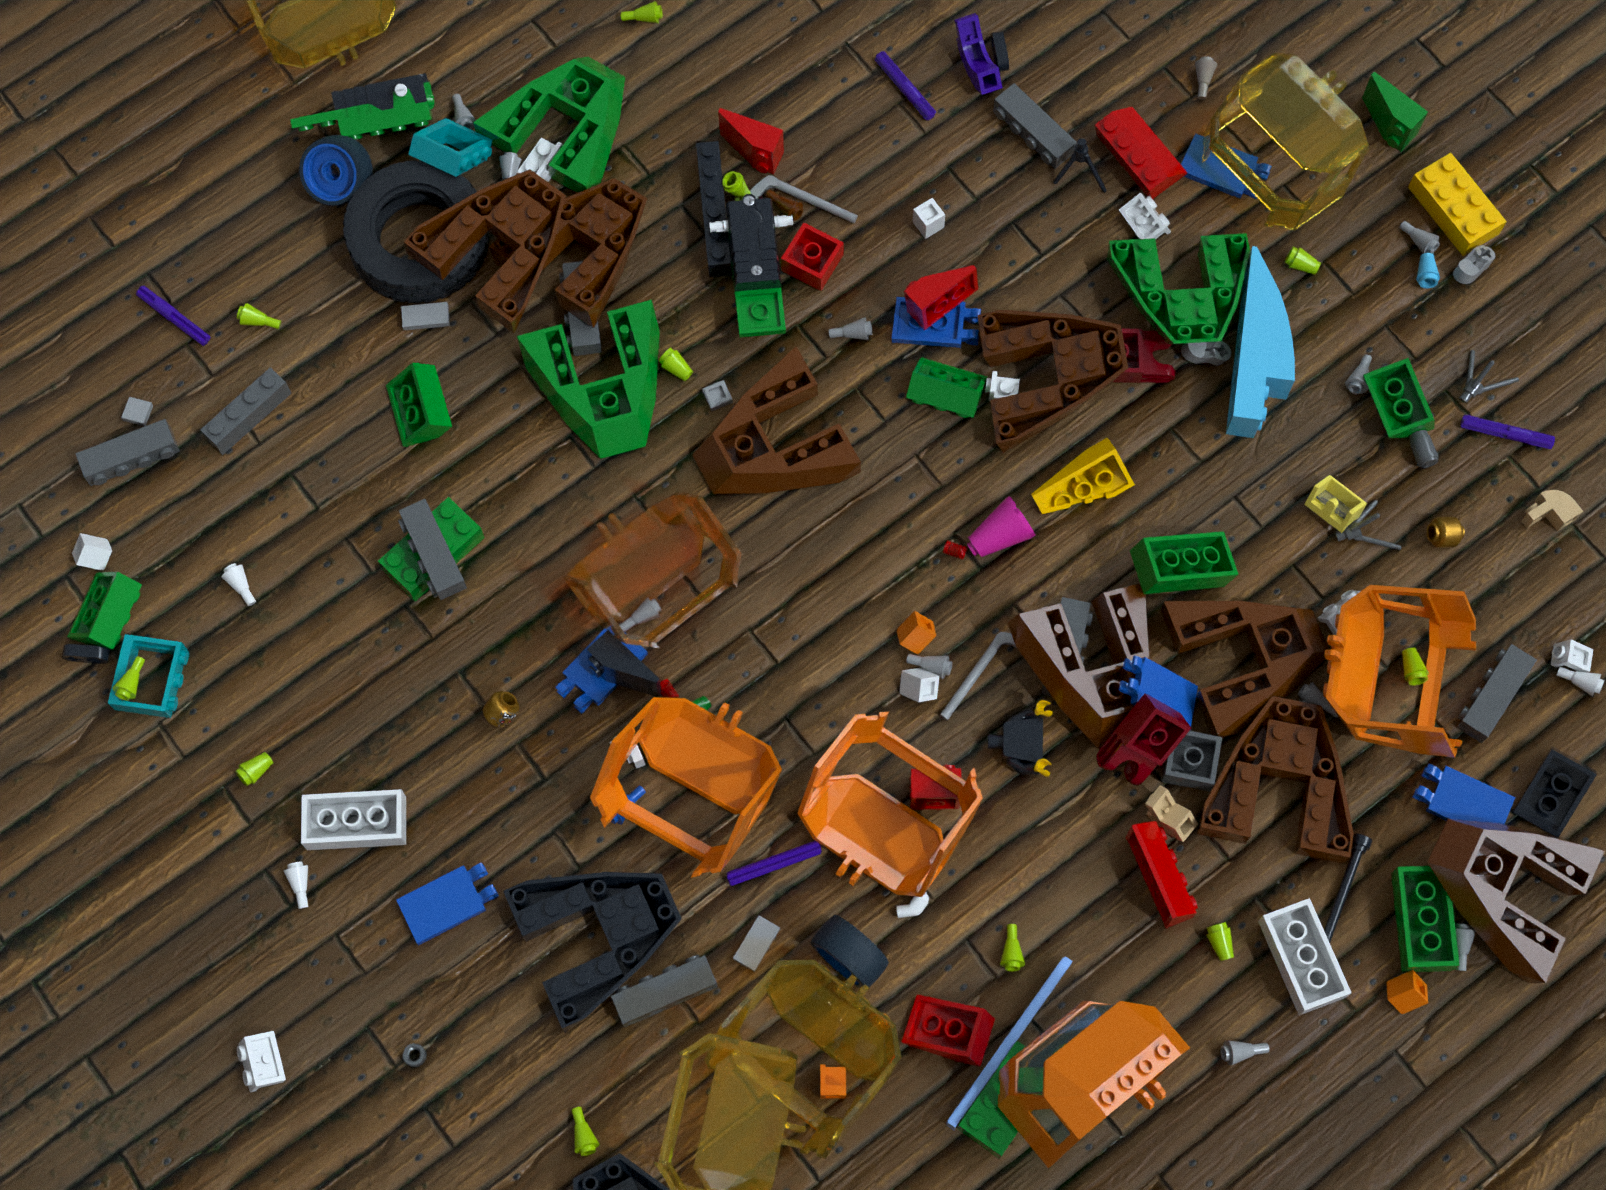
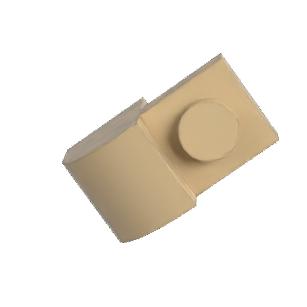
M1547 490L1540 493L1534 501L1535 504L1525 510L1526 515L1521 522L1526 528H1529L1546 517L1558 532L1575 521L1583 510L1567 493L1559 490Z
M1161 785L1150 795L1145 803L1148 808L1147 816L1152 821H1156L1159 827L1162 826L1167 834L1181 842H1184L1198 825L1192 812L1175 803L1168 789Z

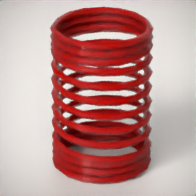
M948 540L943 549L944 554L948 552V555L950 553V556L952 554V556L954 555V557L956 556V558L958 557V559L962 560L967 551V547L958 546V544L956 545V543L954 544V542L952 543V541Z
M668 679L660 682L663 698H679V695Z

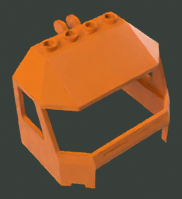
M1379 585L1367 586L1341 606L1340 614H1337L1335 618L1337 634L1327 637L1328 645H1331V649L1325 650L1324 657L1329 660L1327 673L1330 675L1328 683L1324 684L1323 696L1326 697L1331 708L1356 740L1418 754L1455 757L1457 748L1454 747H1460L1462 741L1449 739L1444 728L1435 727L1447 648L1476 651V641H1471V631L1476 630V618L1465 591ZM1379 593L1418 596L1424 607L1383 600ZM1384 609L1429 618V651L1426 664L1429 674L1427 675L1428 680L1423 683L1417 725H1412L1410 721H1407L1406 724L1370 721L1384 640ZM1367 729L1396 731L1402 740L1367 734L1365 732Z
M653 697L612 740L590 799L594 807L598 806L602 815L600 820L604 828L619 814L702 861L693 872L691 878L706 872H721L734 856L766 807L782 768L770 745L737 728L743 714L740 710L733 714L731 722L728 723L723 720L729 710V704L723 703L716 716L685 698ZM643 720L640 729L635 734L634 728ZM638 742L650 767L735 815L740 814L727 844L711 847L628 800L618 775L622 765Z
M879 712L878 715L873 716L855 714L814 766L797 814L815 841L844 859V862L836 872L837 876L841 878L846 873L850 864L857 868L856 872L849 879V884L852 886L865 873L896 895L923 897L947 864L983 799L981 790L978 789L976 783L975 768L971 770L965 781L885 729L883 726L889 712ZM877 742L956 794L963 814L946 838L943 839L941 828L861 775L831 776L839 760L852 744Z

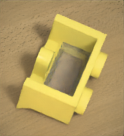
M1329 475L1314 486L1304 505L1342 533L1348 525L1360 517L1367 503Z

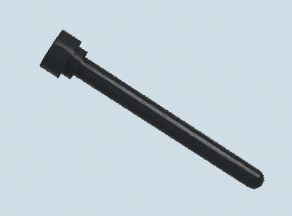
M1353 834L1351 848L1353 851L1324 929L1329 943L1332 940L1362 854L1370 850L1373 841L1362 834Z

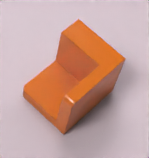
M914 611L897 628L899 644L919 654L936 637L933 621Z
M1411 970L1387 981V999L1401 1014H1405L1428 1004L1427 984L1414 970Z
M820 1064V1099H846L845 1067H826V1064Z

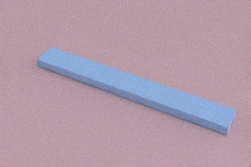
M1066 956L1061 959L947 1120V1126L953 1131L1073 961Z

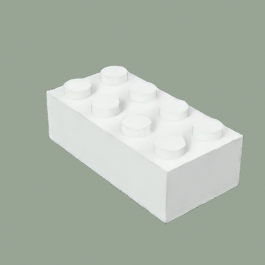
M401 789L302 795L301 844L307 850L406 845V796Z
M1310 898L1268 913L1260 918L1258 921L1298 1015L1334 1003L1351 994V990Z

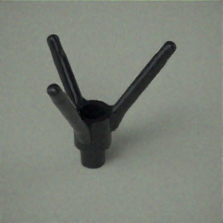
M1080 138L1075 145L1074 153L1053 183L1057 184L1073 162H1086L1102 192L1105 193L1107 189L1091 161L1086 140Z

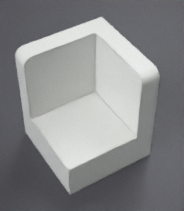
M931 198L913 209V223L926 239L944 228L945 214L934 199Z
M80 533L72 555L76 565L104 570L112 549L107 539Z
M922 668L902 670L900 694L917 702L937 699L939 676Z

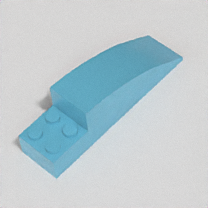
M1255 246L1251 248L1242 285L1226 427L1227 435L1254 438L1257 430L1261 431L1263 421L1265 422L1267 407H1264L1265 400L1268 397L1286 400L1295 382V357L1288 315L1281 293L1258 248Z

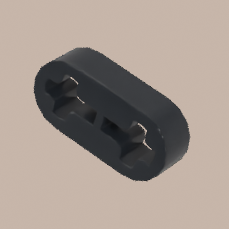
M1003 31L992 32L990 37L995 65L998 66L999 72L1008 71L1009 58Z
M65 644L62 658L71 662L108 663L110 650L101 646Z

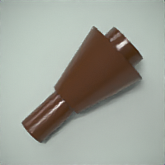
M771 189L767 191L766 198H770L784 216L792 215L793 221L798 220L802 216V202L780 196Z

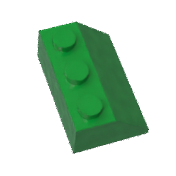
M921 357L912 372L906 398L911 399L916 404H929L940 411L949 410L956 412L960 417L973 418L977 411L987 376Z
M1409 358L1363 374L1389 438H1406L1420 430L1430 431L1434 429V417Z
M412 362L386 384L403 447L439 438L452 427L435 365Z
M120 572L96 573L67 638L87 645L101 646L113 650L121 639L120 633L123 626L130 619V610L133 604L139 599V590L142 584Z

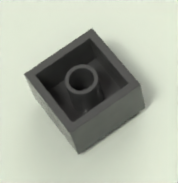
M1189 731L1164 761L1161 782L1210 792L1215 784L1222 737Z

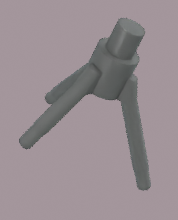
M1471 350L1466 386L1463 388L1464 392L1459 399L1467 403L1471 397L1474 398L1477 394L1479 395L1485 391L1518 382L1519 378L1515 377L1483 387L1480 382L1491 369L1494 361L1491 360L1479 376L1474 379L1475 351Z
M1374 500L1361 513L1360 517L1348 525L1342 533L1339 531L1335 532L1338 541L1354 539L1398 550L1401 549V545L1362 535L1360 528L1380 517V514L1376 513L1363 520L1378 504L1377 500Z

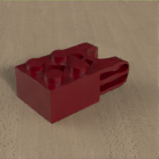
M1122 329L1128 369L1113 382L1168 383L1174 380L1175 369L1173 366L1159 363L1152 354L1157 350L1168 349L1172 344H1167L1157 331Z
M1144 693L1096 755L1097 764L1105 770L1112 771L1122 762L1129 760L1124 768L1125 777L1132 785H1140L1157 765L1161 766L1190 731L1191 727L1180 712Z

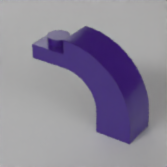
M974 13L955 19L958 49L964 67L975 89L983 95L1003 88L999 68L991 61L986 51L978 15Z

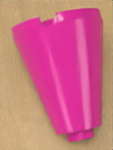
M1008 496L968 537L970 542L967 546L974 556L979 554L981 557L1031 539L1036 535L1022 512L1016 508L1015 502Z

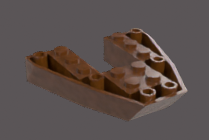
M529 169L479 190L420 224L404 241L407 254L441 280H444L487 231L492 233L515 252L475 297L481 310L514 334L554 243L566 195Z
M615 178L565 198L555 240L543 266L544 269L573 240L592 251L555 289V293L562 308L593 328L624 271L647 201L646 197ZM498 238L489 246L494 262L499 267H502L515 252Z
M996 310L978 315L983 356L990 367L1054 353L1058 385L990 400L996 444L1003 453L1069 416L1128 369L1120 324L1072 314Z
M797 346L734 404L692 454L713 494L772 493L840 483L861 473V461L839 423L775 453L760 425L761 422L818 396V384Z
M1140 583L1103 592L1091 601L1114 665L1088 672L1085 671L1061 603L1020 613L1008 622L1017 649L1059 707L1098 749L1104 745L1134 707L1131 704V696L1119 691L1120 681L1123 680L1128 683L1129 678L1135 679L1136 675L1123 668L1124 659L1127 658L1132 661L1133 656L1149 659L1146 596L1143 594Z
M1164 601L1160 610L1178 654L1246 632L1261 670L1200 689L1196 696L1210 735L1222 737V739L1237 735L1249 726L1272 696L1285 698L1295 691L1326 659L1324 657L1325 650H1329L1314 612L1310 609L1247 601Z
M1272 696L1241 736L1204 804L1197 834L1246 844L1251 837L1260 774L1305 783L1295 854L1344 864L1351 855L1354 833L1340 759L1322 706Z
M1447 819L1427 863L1458 911L1505 967L1529 984L1546 983L1566 938L1506 901L1505 897L1520 865L1568 896L1586 894L1605 850L1500 823Z

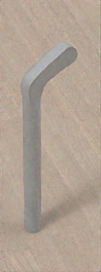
M771 175L763 178L750 190L751 194L757 199L767 189L775 188L851 223H855L858 215Z
M1000 632L996 635L990 646L941 712V718L948 721L1002 645L1008 644L1016 647L1011 633Z

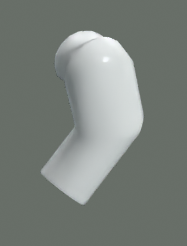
M927 892L923 897L914 896L909 904L897 905V918L920 915L929 902Z

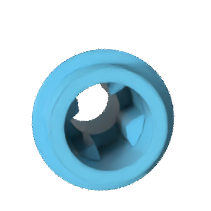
M1424 253L1420 256L1416 280L1422 288H1433L1440 280L1432 253Z

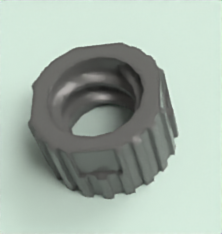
M413 1043L405 1047L402 1056L407 1065L420 1067V1065L425 1063L427 1055L421 1045ZM412 1050L420 1052L419 1059L416 1061L410 1060L409 1055Z

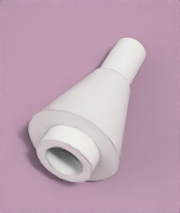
M234 563L227 566L223 570L224 574L221 577L237 593L241 594L247 606L253 605L256 600L249 590L243 565Z
M1560 667L1557 676L1572 681L1573 684L1592 697L1594 692L1600 693L1605 681L1600 679L1601 674L1574 672Z
M302 862L288 864V869L283 871L293 892L296 893L298 908L309 907L306 896L308 865L303 866Z

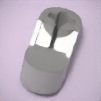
M1485 245L1474 248L1465 259L1459 262L1453 271L1454 278L1462 284H1470L1475 281L1495 259L1494 251Z
M1223 341L1184 343L1181 348L1183 357L1195 364L1210 363L1219 366L1231 357V349Z

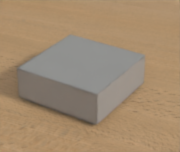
M724 380L702 388L711 411L733 403Z
M129 397L121 418L126 422L146 426L153 404Z

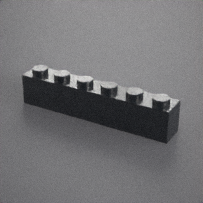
M719 141L696 143L709 278L732 276L728 232H710L709 222L727 220Z

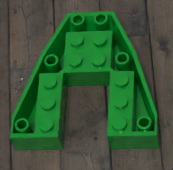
M589 56L573 59L529 82L474 121L475 131L492 139V145L502 151L517 153L551 106L577 120L580 123L548 166L552 179L579 193L600 184L620 121L625 76Z
M1247 233L1201 236L1198 259L1204 288L1164 290L1155 238L1109 241L1107 261L1137 309L1167 344L1222 341L1238 305L1250 247Z
M652 300L607 312L609 325L624 374L584 385H579L562 324L517 336L527 371L564 422L600 459L646 447L656 401L660 336Z

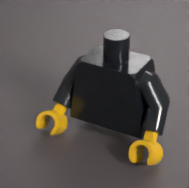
M1041 700L1036 706L1025 709L1010 717L1007 722L1003 723L1002 735L988 734L987 748L1002 749V762H1005L1009 768L1020 775H1037L1039 773L1045 777L1050 775L1049 771L1043 770L1045 766H1051L1052 763L1043 758V718H1039L1041 715L1046 717L1052 715V711H1044V707L1051 704L1048 701Z

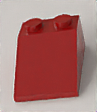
M719 108L720 135L753 168H756L761 173L774 175L784 153L783 130Z
M971 265L924 276L917 281H912L904 290L907 312L926 330L978 290L977 268Z
M917 994L902 1043L957 1062L981 1067L995 1018L984 1008Z

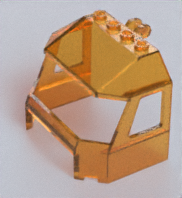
M676 492L652 505L625 527L611 513L608 516L609 521L618 530L613 536L605 524L599 522L597 528L606 541L577 562L563 578L590 616L606 630H609L620 642L659 648L656 644L658 641L728 587L737 588L739 579L737 577L742 553L701 495ZM704 536L712 541L723 554L719 579L646 636L625 634L616 621L627 620L647 597L650 600L657 598L700 565Z

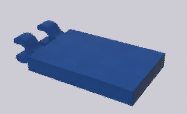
M1196 133L1181 163L1182 167L1187 171V174L1183 177L1240 199L1243 193L1258 199L1263 184L1248 181L1251 175L1266 181L1272 167L1266 163L1257 164L1258 157Z
M897 297L892 343L961 348L962 342L969 345H978L979 330L963 329L964 321L979 324L978 315L981 314V309L966 308V302H961L924 330L907 312L905 297Z
M612 621L562 672L566 679L556 686L557 693L563 698L575 686L584 693L573 703L581 714L592 702L599 706L618 686L617 684L607 682L601 676L597 678L589 670L587 649L599 637L609 630L640 661L648 654L647 650Z
M1133 656L1132 661L1125 658L1123 668L1136 675L1135 679L1129 678L1128 683L1123 680L1120 681L1119 691L1131 696V704L1135 706L1144 693L1180 712L1191 727L1198 686L1146 657Z
M1428 764L1424 768L1421 776L1437 783L1434 792L1432 793L1428 788L1419 785L1412 797L1428 804L1426 812L1446 821L1447 819L1500 824H1505L1515 797L1448 766H1445L1443 771H1441L1432 764Z
M483 863L473 866L469 871L463 865L396 899L418 945L485 912L484 903L499 896L493 884L485 887L479 893L473 884L474 881L488 875Z

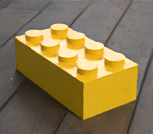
M1452 153L1414 174L1408 186L1462 256L1499 235L1507 222Z

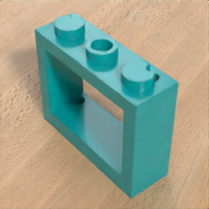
M445 118L414 133L408 155L457 177L487 161V158L492 153V148H490L492 139ZM447 143V144H449V145H452V146H454V147L460 149L461 151L458 152V151H456V150H454V149H452V148H450V147H448V146H445V145H443V144Z
M125 634L108 704L117 711L171 718L172 712L177 709L178 705L176 695L178 688H181L183 684L182 670L183 666L188 663V649L182 642ZM139 650L174 654L161 706L119 699L112 689L128 669L131 668L136 656H138Z

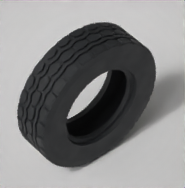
M417 160L389 165V167H384L368 177L360 188L354 192L352 199L349 200L346 207L347 212L344 213L343 220L345 244L353 265L362 280L374 291L377 290L379 294L396 301H406L408 303L437 301V299H443L452 295V293L463 288L467 282L469 283L476 275V272L480 270L484 257L487 255L489 231L462 258L444 280H441L416 260L402 259L387 252L380 244V237L387 220L400 209L416 204H427L444 211L476 193L477 191L473 188V185L465 177H462L461 174L455 177L428 163Z

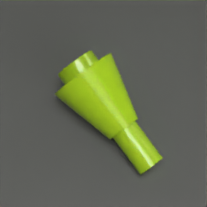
M656 1L639 7L634 11L621 12L622 21L636 19L637 21L658 24L659 19L663 17L662 7L657 5Z
M248 303L240 306L237 313L240 325H266L279 329L281 325V320L268 317L265 313Z
M136 656L131 668L113 686L112 689L119 699L128 701L129 699L136 698L139 672L145 662L142 657Z
M1016 924L1007 925V940L1000 961V965L1005 970L1011 972L1019 971L1021 967L1025 966L1020 944L1017 940Z
M573 1108L571 1111L575 1121V1153H581V1156L591 1155L596 1152V1148L600 1144L587 1122H585L582 1108Z

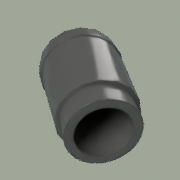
M1420 430L1409 436L1410 446L1417 465L1422 468L1435 465L1438 462L1439 456L1427 430Z

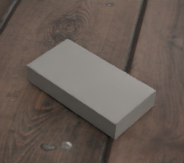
M448 302L401 306L403 330L450 326Z
M758 916L733 960L755 972L779 933L780 927Z

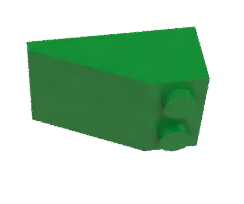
M1376 72L1371 74L1362 99L1383 139L1387 141L1389 146L1402 152L1418 135L1428 111Z

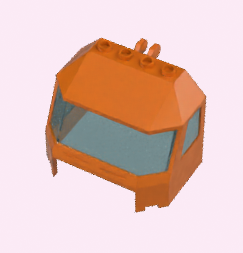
M1083 1001L1013 1056L999 1071L1000 1094L998 1095V1107L1044 1164L1050 1168L1087 1133L1131 1096L1134 1095L1144 1108L1151 1110L1155 1102L1147 1091L1141 1089L1143 1086H1146L1158 1100L1164 1099L1166 1092L1156 1079L1188 1051L1190 1047L1155 1006L1119 1001L1115 1005Z

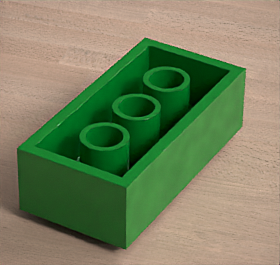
M449 497L432 511L456 564L485 538L481 527ZM408 533L378 562L382 570L416 602L430 589L427 581L431 579L428 573H422L417 563L421 558L418 552L413 554L407 541L411 539Z
M1224 531L1142 538L1130 550L1143 594L1225 587L1239 575Z
M1430 866L1397 867L1391 873L1401 971H1453L1460 965L1452 900Z
M1016 1041L957 1128L998 1159L1001 1158L1018 1133V1130L998 1107V1095L1000 1094L999 1071L1013 1056L1026 1047L1019 1041ZM1034 1052L1020 1063L1019 1093L1043 1095L1045 1060Z

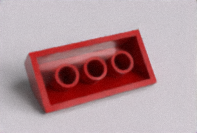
M1133 107L1112 111L1095 124L1097 137L1147 197L1151 196L1154 199L1187 174V171Z
M1156 821L1132 825L1126 835V839L1165 928L1193 918L1197 913V902L1194 896H1189L1187 892V880L1183 872L1179 873L1175 865L1177 858L1172 849L1169 850L1167 847L1165 830L1162 826L1159 827Z

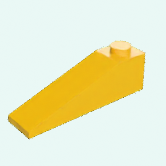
M1105 438L1086 449L1031 495L1041 513L1046 514L1070 508L1073 504L1082 502L1087 504L1093 502L1094 499L1115 497L1135 484L1116 448L1108 438Z

